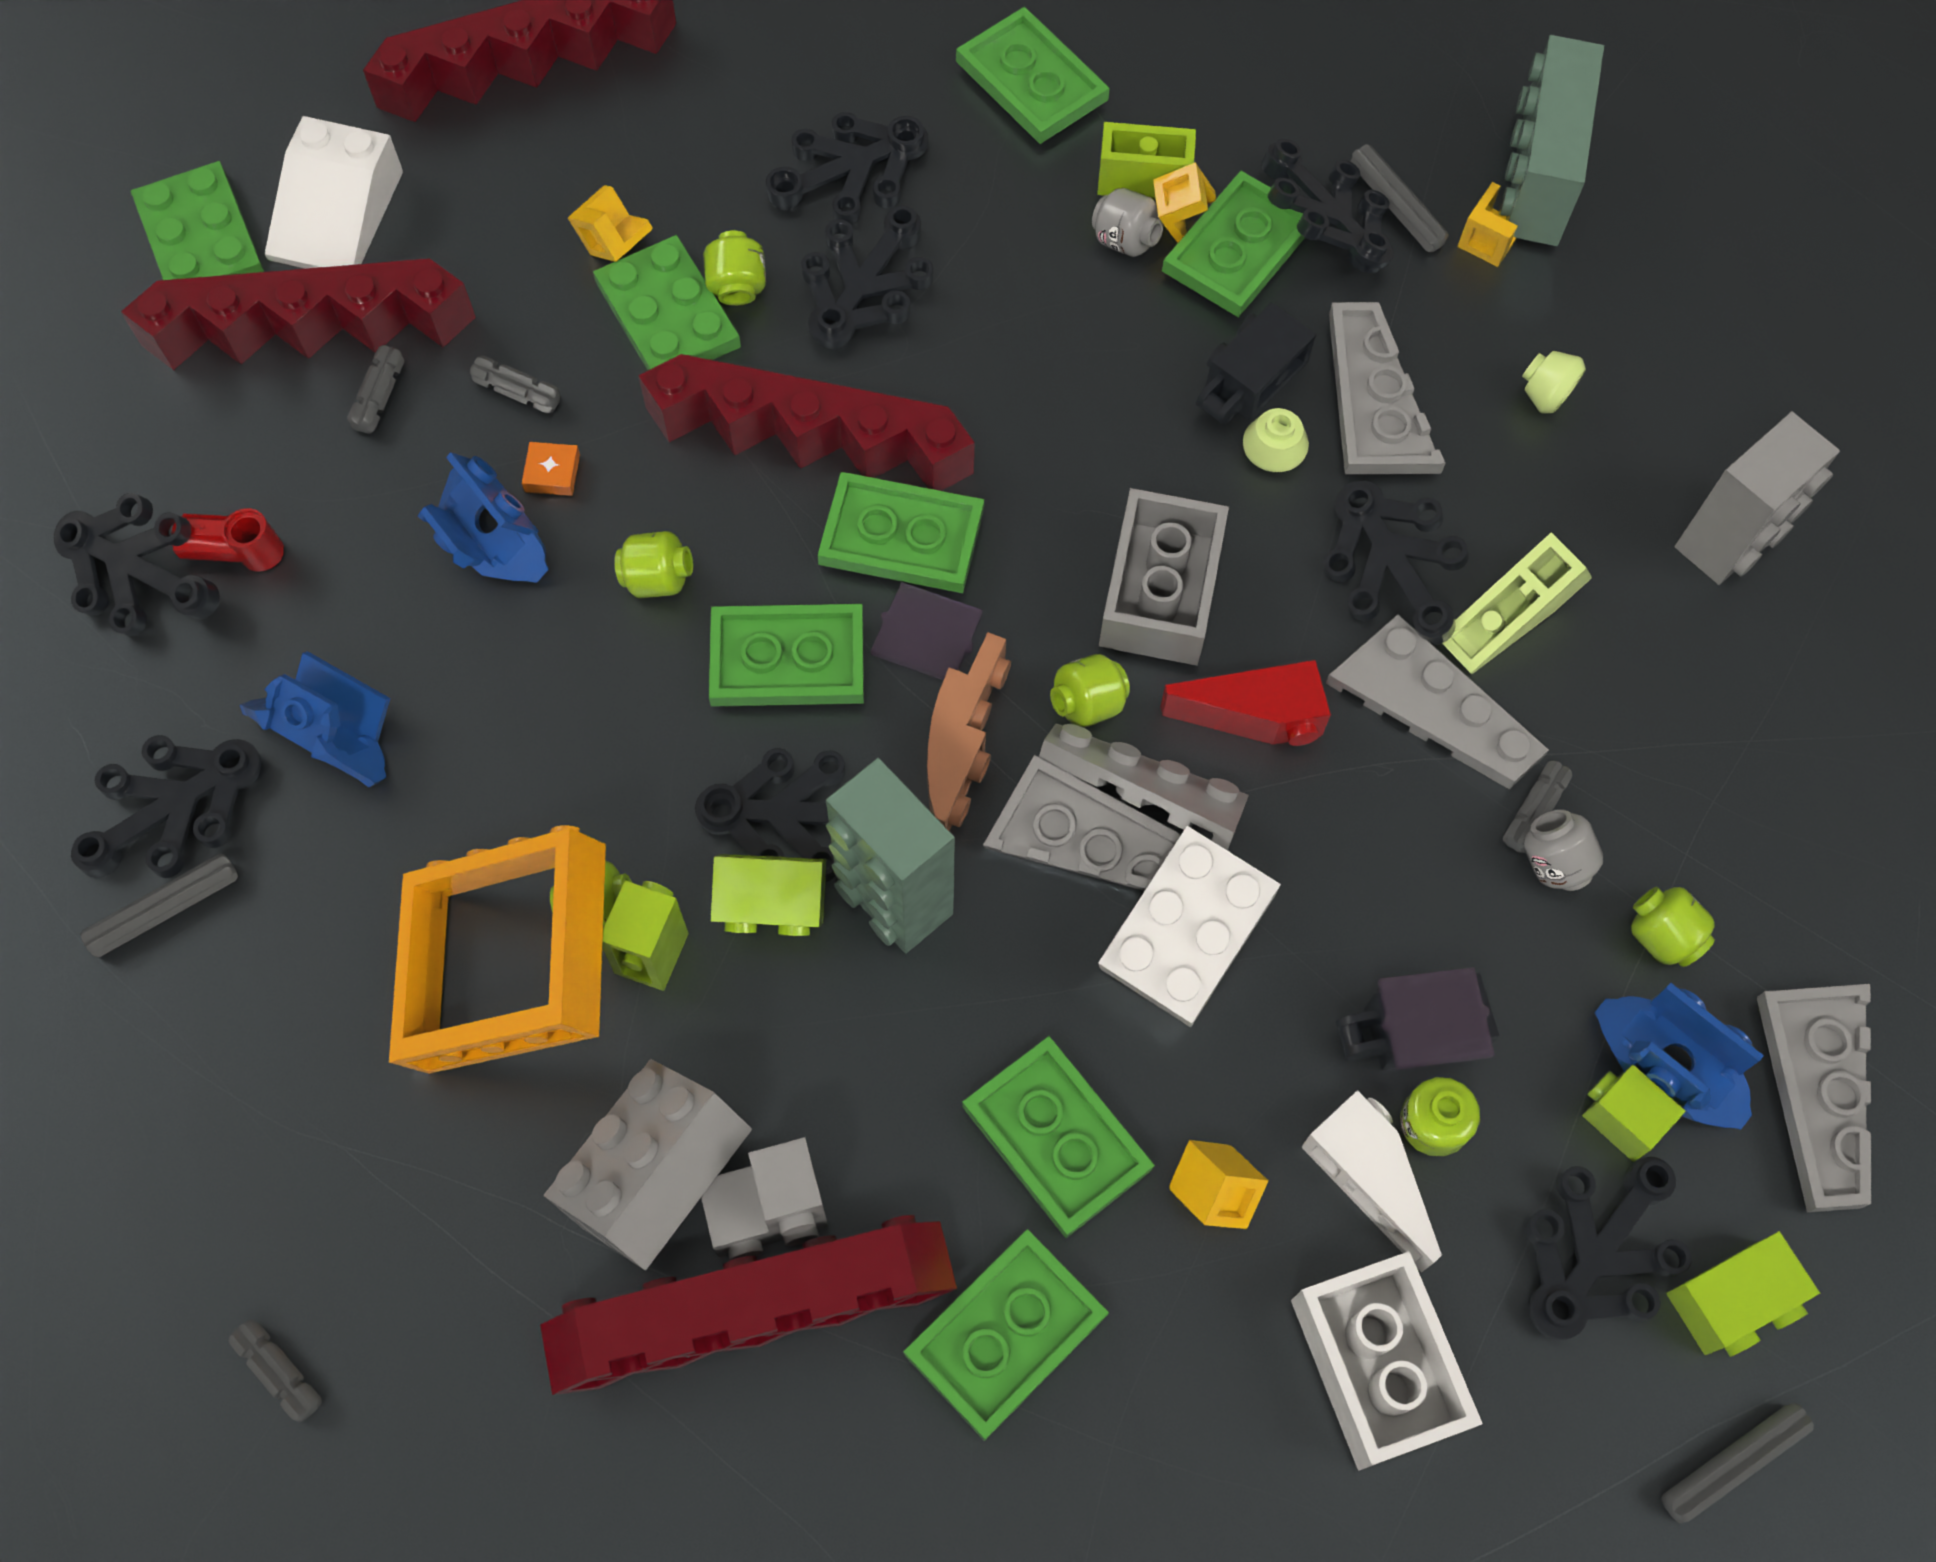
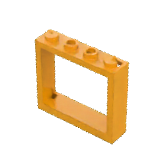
M561 825L551 828L548 834L533 838H513L508 841L507 845L490 850L473 849L468 851L465 857L451 861H431L427 863L425 868L403 874L389 1063L430 1074L599 1037L605 843L579 832V827ZM555 868L549 1005L440 1029L448 896Z

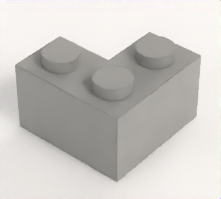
M805 1137L748 1153L751 1162L750 1167L718 1175L701 1197L713 1249L719 1258L729 1255V1260L745 1256H758L763 1253V1245L781 1240L785 1241L786 1246L800 1245L811 1239L818 1238L817 1230L828 1227Z

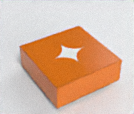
M529 442L521 483L524 492L573 496L580 459L578 445Z

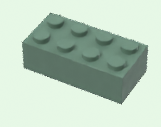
M1549 35L1543 54L1535 52L1528 74V81H1532V84L1529 87L1523 86L1521 89L1516 114H1521L1523 117L1522 119H1517L1510 147L1517 148V153H1511L1505 173V180L1511 181L1512 184L1511 187L1505 188L1499 209V215L1507 216L1506 220L1518 225L1514 234L1516 238L1558 246L1585 183L1604 45Z
M877 758L826 799L829 820L826 828L831 835L832 843L829 845V848L834 857L832 868L838 880L834 883V886L841 897L852 908L860 904L872 917L869 924L886 945L890 946L895 942L907 954L953 915L955 837L900 779Z

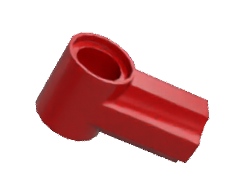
M252 508L239 509L229 516L183 513L181 517L186 518L191 524V535L183 545L173 546V551L180 559L242 562L249 570L256 572L267 571L275 567L284 555V545L280 537L264 515ZM176 522L173 524L171 535L176 530Z

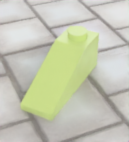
M1551 532L1455 620L1456 628L1452 637L1442 644L1473 674L1553 614L1592 577L1588 569Z

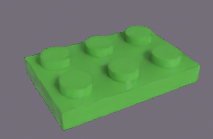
M1025 7L956 49V62L1039 144L1045 142L1109 99L1110 88Z
M220 161L131 190L163 280L264 272Z
M1240 171L1211 204L1208 211L1204 212L1163 261L1162 272L1239 318L1305 239L1297 230V224L1303 213L1291 209H1280L1274 206L1268 199V193L1271 188L1245 172Z
M677 235L593 271L598 288L647 370L680 354L714 360L741 347L737 331L714 294L707 289L704 278Z
M841 472L817 555L818 565L963 594L984 512V499Z
M822 604L711 607L709 701L711 707L864 704L863 605Z
M1050 1036L962 1102V1108L1066 1239L1149 1174L1155 1166Z
M1027 1229L903 1353L975 1432L986 1441L1108 1316L1109 1312Z

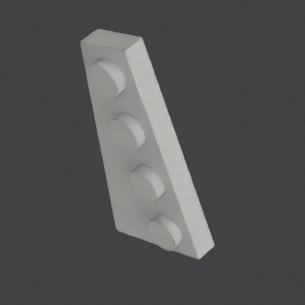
M1379 302L1332 303L1329 311L1345 474H1441L1446 463L1440 449L1435 450L1430 438L1431 427L1425 413H1420L1413 396L1415 388L1409 374H1404L1397 358L1399 353L1398 347Z
M1055 724L1044 739L1039 758L1096 787L1106 785L1107 781L1116 785V791L1122 796L1121 799L1138 808L1154 804L1165 809L1170 814L1167 822L1185 830L1186 826L1191 828L1195 824L1213 833L1211 841L1227 851L1249 797L1248 794L1240 792L1236 785L1227 780L1219 778L1207 780L1191 774L1186 766L1171 760L1159 762L1141 755V752L1132 745L1123 742H1113L1110 744L1092 737L1090 731L1074 724H1065L1063 726Z
M1034 755L985 840L983 847L992 851L1145 891L1181 834Z

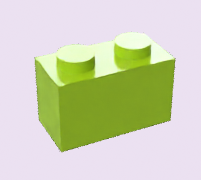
M1104 122L1097 195H1108L1115 189L1126 188L1156 200L1153 179L1194 163L1196 129Z
M719 854L714 856L711 922H725L724 931L756 933L757 924L778 925V934L809 936L810 927H820L823 924L827 859Z
M625 880L604 925L602 949L614 974L662 991L667 986L689 934L677 899L673 897V892L668 888L651 881H644L642 886Z
M1780 1231L1668 1291L1666 1294L1704 1355L1724 1348L1728 1355L1732 1357L1760 1342L1761 1340L1755 1330L1771 1321L1775 1328L1779 1330L1806 1316L1808 1312L1802 1304L1821 1293Z

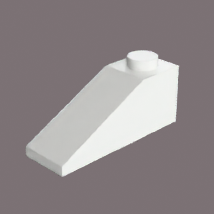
M1357 1090L1309 1135L1302 1148L1402 1253L1410 1251L1417 1269L1422 1273L1438 1260L1442 1254L1400 1135L1391 1125L1393 1122L1392 1117L1384 1106L1373 1098L1366 1099Z

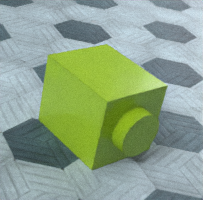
M1631 1065L1618 1077L1609 1071L1597 1082L1587 1094L1595 1102L1582 1116L1632 1162H1635L1651 1151L1686 1111L1636 1066Z

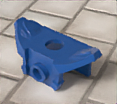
M450 452L446 458L454 468L449 472L439 506L427 505L420 511L417 517L430 524L435 531L433 534L434 540L443 550L453 555V563L462 568L472 566L482 576L537 583L549 570L545 561L547 553L543 542L537 534L539 531L524 513L523 505L506 491L496 478L497 473L486 461L477 456H473L470 459ZM485 508L498 523L497 527L490 533H484L479 525L480 514Z
M308 651L302 653L296 679L283 674L271 681L264 689L267 692L266 698L254 699L240 704L242 714L256 721L263 730L272 729L310 751L312 758L326 762L361 781L368 788L387 778L384 770L385 758L378 740L391 698Z
M1670 983L1652 1000L1634 996L1621 997L1619 999L1606 998L1594 1012L1600 1023L1601 1030L1623 1071L1627 1070L1631 1065L1636 1066L1686 1111L1682 1115L1683 1117L1703 1124L1741 1130L1752 1116L1750 1089L1743 1073L1758 1063L1764 1055L1752 1047L1750 1038L1743 1031L1731 1025H1724L1706 1010L1704 1002L1691 991L1679 989ZM1678 1046L1684 1049L1691 1058V1070L1688 1071L1664 1052V1048Z

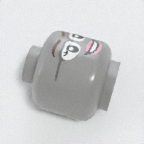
M1126 188L1115 189L1098 201L1093 212L1092 226L1095 229L1098 242L1127 256L1135 257L1142 255L1149 247L1155 246L1161 238L1163 223L1158 217L1156 202L1145 195Z
M1554 810L1539 816L1533 821L1531 829L1524 838V850L1536 877L1543 885L1554 889L1574 891L1585 887L1591 882L1592 877L1597 874L1603 864V852L1591 824L1584 816L1570 813L1566 810Z

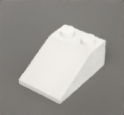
M306 116L302 117L285 152L265 249L267 260L305 269L362 264L403 173L390 135Z

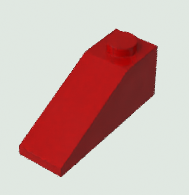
M1316 660L1165 685L1160 705L1162 716L1272 745L1289 742L1292 746L1309 744L1323 735L1331 716Z

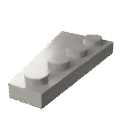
M1399 615L1395 616L1330 673L1326 681L1327 685L1339 692L1345 689L1365 701L1363 705L1382 716L1385 712L1410 727L1409 732L1424 741L1430 738L1451 750L1452 757L1509 790L1538 764L1549 750L1432 644L1422 638Z
M1870 984L1764 991L1757 997V1002L1807 1213L1864 1208L1871 1204V1133L1866 1130V1106L1871 1103V1081H1866V1053L1871 1050V1028L1866 1027V1005L1871 1002Z

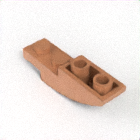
M987 632L968 674L950 667L948 668L932 715L927 761L930 812L948 831H950L952 825L960 828L963 824L971 803V798L966 797L972 781L981 783L989 766L991 754L985 752L986 732L982 731L992 707V703L987 702L993 687L997 689L1003 687L1011 667V661L1005 659L1007 639Z

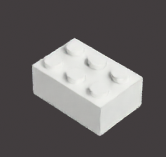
M1186 826L1098 962L1099 967L1105 973L1191 1027L1277 894L1281 884L1194 829Z
M1410 1251L1302 1289L1291 1300L1358 1471L1483 1424Z

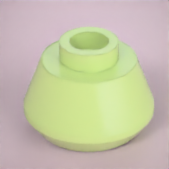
M1554 350L1547 357L1539 353L1534 358L1522 377L1529 381L1524 390L1540 413H1554L1571 394L1586 371L1583 359L1579 356Z
M1275 408L1264 412L1249 424L1243 436V448L1248 459L1257 467L1270 472H1285L1294 469L1303 462L1308 452L1309 441L1300 418L1286 409Z

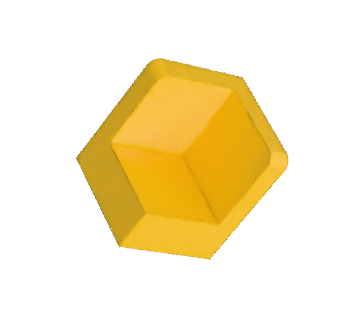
M1196 162L1153 179L1158 217L1176 242L1179 243L1187 233L1185 219L1208 211V204L1216 200L1215 190Z
M1492 182L1469 215L1457 247L1498 267L1517 239L1514 237L1518 225L1506 220L1507 216L1499 215V211L1493 208L1501 186Z
M607 185L601 187L568 217V220L591 256L617 262L653 229L648 219L629 215L614 188Z
M1189 1140L1169 1188L1204 1225L1247 1229L1269 1180L1234 1147L1227 1144Z

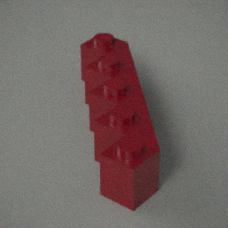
M521 0L387 37L364 67L363 72L376 108L416 122L437 91L477 105L498 74L537 88L558 57L597 71L617 40L657 54L677 24L673 0Z
M430 258L160 280L154 282L121 311L141 346L172 370H175L208 340L242 365L274 335L279 336L310 359L342 329L376 353L381 345H386L409 323L441 347H445L476 318L464 283Z
M680 354L638 375L646 409L669 443L711 421L734 456L776 434L800 469L842 447L862 476L876 478L908 460L927 488L943 491L974 474L975 442L948 406Z
M915 1215L899 1216L883 1222L881 1229L839 1240H837L835 1235L814 1238L803 1243V1249L757 1260V1256L736 1258L724 1263L722 1270L677 1281V1277L674 1276L655 1279L643 1284V1290L598 1302L594 1297L567 1302L561 1306L562 1314L540 1324L552 1395L601 1389L634 1373L681 1368L715 1352L761 1347L799 1330L841 1326L879 1309L917 1306L957 1289L940 1221L916 1223Z

